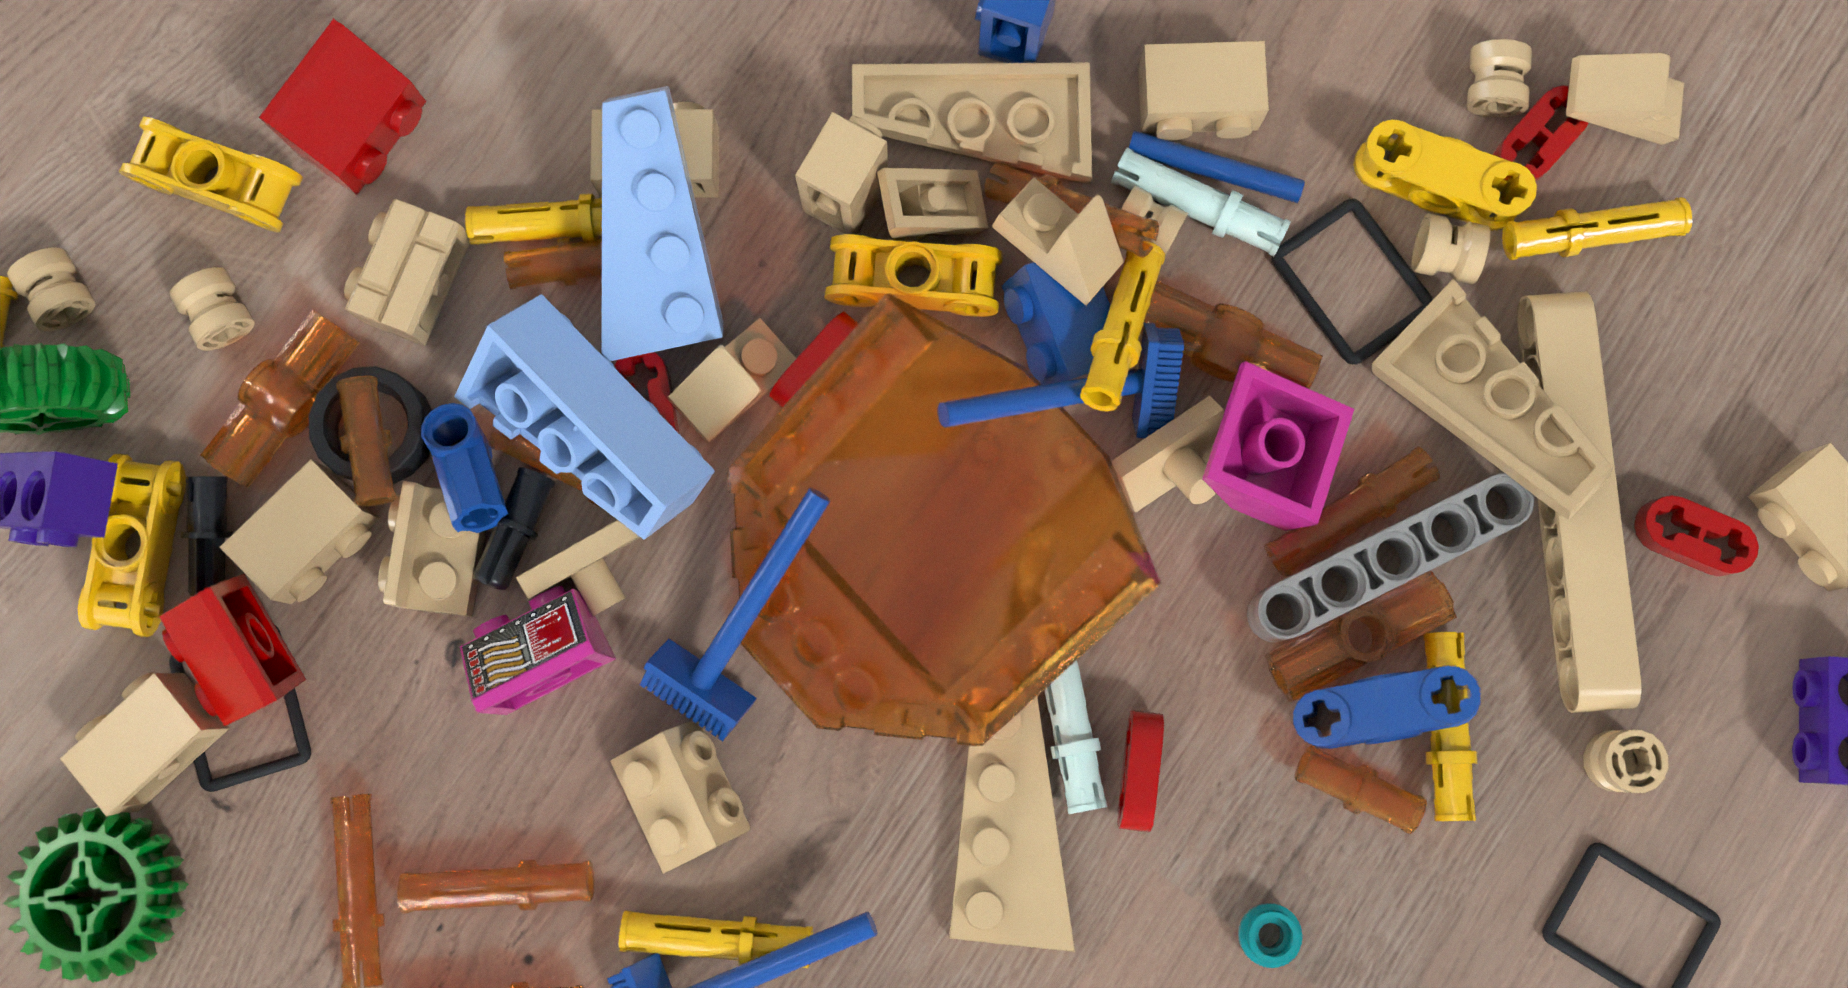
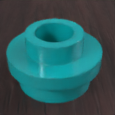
M1263 903L1254 906L1243 916L1238 929V939L1242 951L1251 961L1262 967L1278 968L1288 964L1297 956L1302 945V928L1298 919L1290 910L1278 904ZM1267 923H1274L1280 933L1278 941L1272 946H1263L1259 940V931Z

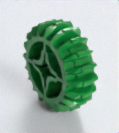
M40 342L35 345H19L14 343L13 346L0 347V433L8 432L15 435L35 433L40 435L42 433H60L83 430L89 427H102L103 423H114L128 412V398L131 397L130 380L122 358L104 349L93 350L87 345L74 347L67 346L65 343L58 345H44Z
M99 807L87 808L83 812L82 817L78 813L62 815L58 818V828L55 826L43 827L35 832L39 846H26L23 850L17 852L28 866L27 869L14 870L7 876L11 882L20 886L19 895L10 896L3 902V904L10 908L20 909L21 918L15 920L8 930L14 933L27 931L29 934L20 952L31 955L43 951L39 969L52 971L61 967L62 979L70 981L80 979L86 974L88 981L99 982L108 979L111 972L116 974V976L133 972L134 968H136V960L140 963L152 960L158 954L154 942H166L175 935L165 919L180 917L186 911L180 904L171 901L172 893L184 891L189 885L181 879L172 880L170 871L178 868L184 859L180 858L179 855L164 857L162 854L172 838L167 836V834H156L150 837L153 821L148 818H137L131 822V813L129 812L106 816ZM113 849L118 851L127 860L133 870L135 879L123 872L119 862V854H114ZM78 852L79 858L72 859V871L69 879L59 887L61 875L66 865ZM101 888V891L116 890L118 895L93 899V896L78 897L77 892ZM137 900L134 914L128 926L115 939V929L121 927L122 912L130 902ZM60 910L67 913L72 919L74 932L65 922Z

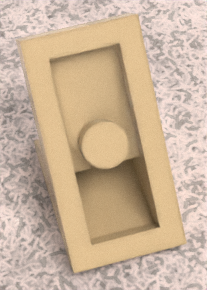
M1668 54L1580 55L1572 59L1566 116L1663 145L1679 139L1684 82L1668 78L1670 55Z
M883 168L877 171L887 227L894 241L913 242L926 235H974L989 228L977 170Z
M1033 177L1004 208L991 226L1086 306L1124 262L1104 201L1098 193L1078 214Z
M759 318L727 346H718L667 399L708 444L766 395L781 375L796 360V357L764 321Z

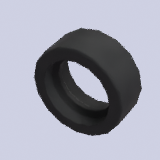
M377 366L352 368L333 377L316 395L309 413V439L318 458L334 473L369 487L393 485L412 476L428 459L430 450L421 437V426L424 418L432 409L425 395L399 374ZM381 392L393 396L402 404L407 415L408 429L402 444L390 457L381 461L364 462L353 458L343 449L339 440L338 425L344 410L355 398L366 393Z

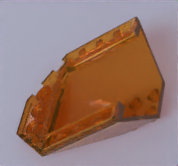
M890 293L886 294L728 467V493H734L735 527L730 529L732 578L738 579L739 598L808 489L814 488L831 500L740 644L817 729L841 731L843 728L849 727L874 730V735L914 740H922L929 736L956 739L958 745L983 746L1161 584V581L1110 457L1063 407L951 427H943L938 418V405L941 402L1040 386L1042 384L1023 365Z

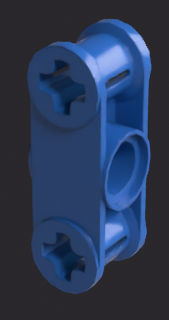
M1443 666L1411 673L1396 672L1353 681L1352 684L1314 690L1305 694L1295 706L1293 724L1297 734L1305 742L1321 749L1402 740L1420 736L1423 732L1457 727L1468 723L1477 714L1480 707V688L1476 679L1467 670L1457 666ZM1446 680H1454L1458 690L1468 689L1470 693V698L1460 701L1461 711L1455 714H1448L1444 704H1433L1432 696L1442 693L1441 682ZM1325 703L1331 712L1341 714V721L1331 724L1332 735L1323 737L1321 730L1309 727L1308 718L1317 716V705Z

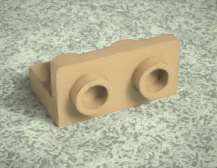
M404 481L401 494L393 497L389 508L388 525L390 531L394 532L391 555H386L383 558L379 569L378 587L380 592H384L383 603L402 609L472 617L478 583L474 578V571L483 552L486 530L480 533L472 531L457 532L451 524L442 489L424 487L417 482Z

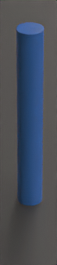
M1133 131L1129 148L1133 152L1155 162L1294 203L1299 202L1303 192L1305 180L1165 139H1159L1158 137L1138 131Z

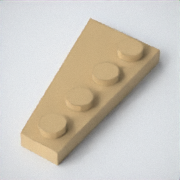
M1090 63L852 64V116L863 118L872 123L882 132L883 137L1090 185L1092 179Z
M1452 279L1372 363V373L1569 521L1611 476L1613 466L1564 408L1553 403L1539 386V379L1524 361L1520 363L1500 340L1501 334L1486 316L1481 318L1466 300V293Z
M975 686L949 938L1075 952L1037 693Z

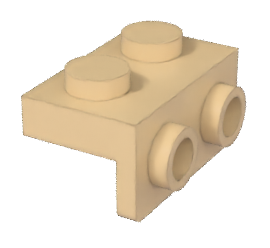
M689 721L663 731L610 760L663 874L750 830V825L743 812L741 800L733 791L716 756V749L712 740L705 733L704 729L698 725L699 722Z

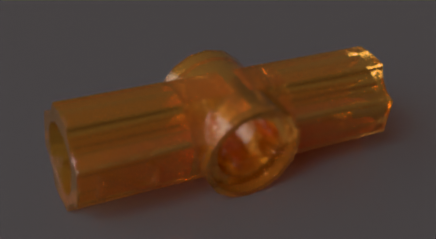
M1156 281L1144 323H1155L1156 328H1178L1184 343L1183 353L1191 357L1190 360L1194 366L1221 380L1235 382L1240 364L1247 361L1308 389L1311 387L1320 368L1322 355L1265 330L1264 323L1259 318L1243 309L1228 304L1212 306Z
M312 309L275 359L262 361L246 376L238 391V401L240 404L200 456L225 476L249 488L287 437L293 438L309 426V413L316 395L336 375L360 342Z
M1428 571L1266 653L1264 656L1268 663V670L1278 689L1282 691L1289 702H1293L1305 694L1317 690L1370 662L1383 659L1391 651L1457 618L1453 606L1454 601L1445 584L1432 571ZM1354 620L1363 622L1371 631L1372 644L1365 653L1356 650L1349 641L1348 629Z

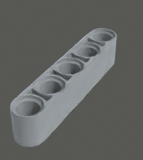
M1505 473L1491 476L1260 591L1252 598L1248 605L1247 620L1249 626L1256 636L1268 642L1277 643L1298 637L1520 526L1529 518L1533 511V494ZM1489 490L1501 494L1505 499L1507 514L1504 519H1498L1489 512L1486 505V495ZM1435 517L1447 520L1452 526L1454 539L1450 547L1439 544L1433 537L1431 526ZM1381 543L1391 545L1399 553L1401 562L1396 574L1387 573L1378 564L1376 555ZM1326 570L1336 571L1346 581L1347 593L1341 602L1329 599L1323 592L1321 582ZM1272 597H1280L1286 600L1292 607L1293 621L1286 630L1276 628L1267 618L1266 607Z

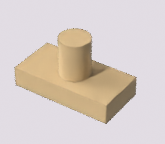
M1210 395L1109 462L1122 498L1135 513L1175 486L1193 504H1202L1216 494L1202 480L1224 415V409Z
M616 520L517 576L516 579L527 598L530 599L571 577L592 615L595 616L626 598L603 558L639 539L640 536Z

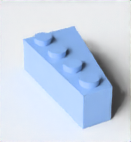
M669 86L608 98L602 103L601 355L610 361L722 338L724 322Z
M542 294L487 326L454 396L469 409L480 404L494 414L496 417L493 419V427L512 440L520 434L541 450L539 461L554 473L571 472L582 480V492L585 496L644 540L693 504L715 472L703 459L700 452L690 445L659 414L656 407L645 400L616 370L612 362L602 356L573 326L571 321L564 314L560 313Z

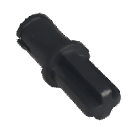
M518 467L517 476L506 498L505 505L508 514L502 517L498 525L493 528L474 571V578L477 581L497 590H505L509 587L529 539L536 540L538 534L533 531L550 490L555 485V481L549 477L524 467Z
M225 476L185 477L187 517L186 532H181V538H188V592L190 596H194L210 586L225 581V552L220 546L225 542V538H230L233 535V531H227L226 498L228 477Z

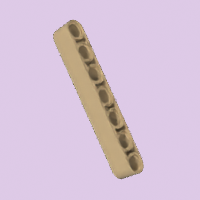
M1587 291L1522 296L1517 309V331L1521 363L1525 362L1539 379V386L1556 406L1564 408L1613 466L1611 476L1569 521L1537 498L1561 698L1564 706L1571 713L1634 709L1638 706L1641 699V675L1594 302Z

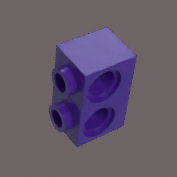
M57 451L0 453V528L10 530L8 541L49 547V545L77 548L79 537L104 538L118 464Z
M1826 656L1799 659V671L1795 674L1792 687L1794 701L1799 706V733L1796 734L1793 741L1792 756L1796 767L1799 769V782L1848 786V765L1845 768L1838 756V749L1842 740L1844 739L1848 744V704L1846 705L1841 700L1838 692L1839 682L1842 677L1848 682L1847 657Z

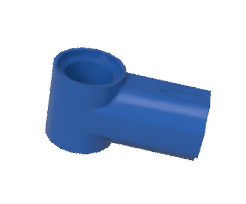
M455 403L440 405L424 418L421 426V437L431 452L451 524L457 532L472 531L480 533L494 528L508 512L491 460L492 447L470 409ZM463 439L460 443L451 446L453 442Z

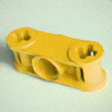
M142 117L139 127L143 130V133L130 163H122L119 169L120 174L155 191L169 195L175 194L232 214L269 231H281L283 223L279 217L292 187L300 186L303 179L301 174L269 158L255 154L249 155L188 134L160 120ZM218 166V171L214 178L204 183L207 173Z
M1400 120L1383 121L1374 127L1366 142L1360 146L1354 157L1353 166L1356 176L1364 185L1371 189H1377L1410 201L1417 207L1429 212L1448 215L1467 223L1473 222L1487 225L1490 231L1503 229L1504 224L1514 221L1518 214L1531 206L1536 197L1537 185L1535 178L1528 168L1523 165L1478 150L1462 140L1440 136ZM1393 134L1398 135L1396 139L1391 138ZM1385 149L1390 151V162L1383 159L1385 155ZM1378 171L1383 172L1381 176L1376 175ZM1506 176H1512L1508 181L1504 180ZM1491 213L1496 214L1494 217H1489Z
M855 234L831 237L830 250L835 253L832 285L825 289L824 297L829 302L850 307L885 306L947 311L974 317L993 316L998 313L999 303L993 299L996 266L1003 263L1004 253L995 247L980 244L945 245L915 241L881 240ZM856 263V265H855V275H854V279H853L854 264ZM910 265L923 266L930 272L926 282L918 287L904 286L898 281V277L903 269ZM977 272L976 286L974 290H971L972 274Z
M118 453L113 454L107 461L117 463L118 465L105 537H92V548L86 580L78 601V619L81 626L88 630H98L105 625L132 629L133 633L137 636L149 637L157 630L161 622L159 616L163 615L164 588L170 556L173 551L172 544L178 511L185 494L186 473L183 464L179 461L167 460L161 465L134 462L128 454ZM141 482L150 483L149 486H140L138 484ZM138 531L141 545L138 552L129 559L125 552V544L128 537L133 532ZM119 602L126 603L127 608L119 609L116 607V604Z

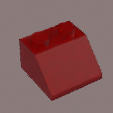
M333 18L259 118L302 159L358 195L365 184L373 183L381 175L387 163V155L399 138L409 135L416 128L421 119L422 107L425 105L426 100L407 77L343 24Z
M244 573L208 587L159 616L166 628L162 631V637L167 649L177 661L181 663L186 661L198 682L195 684L194 689L200 704L209 715L213 717L218 715L224 726L277 701L306 680Z

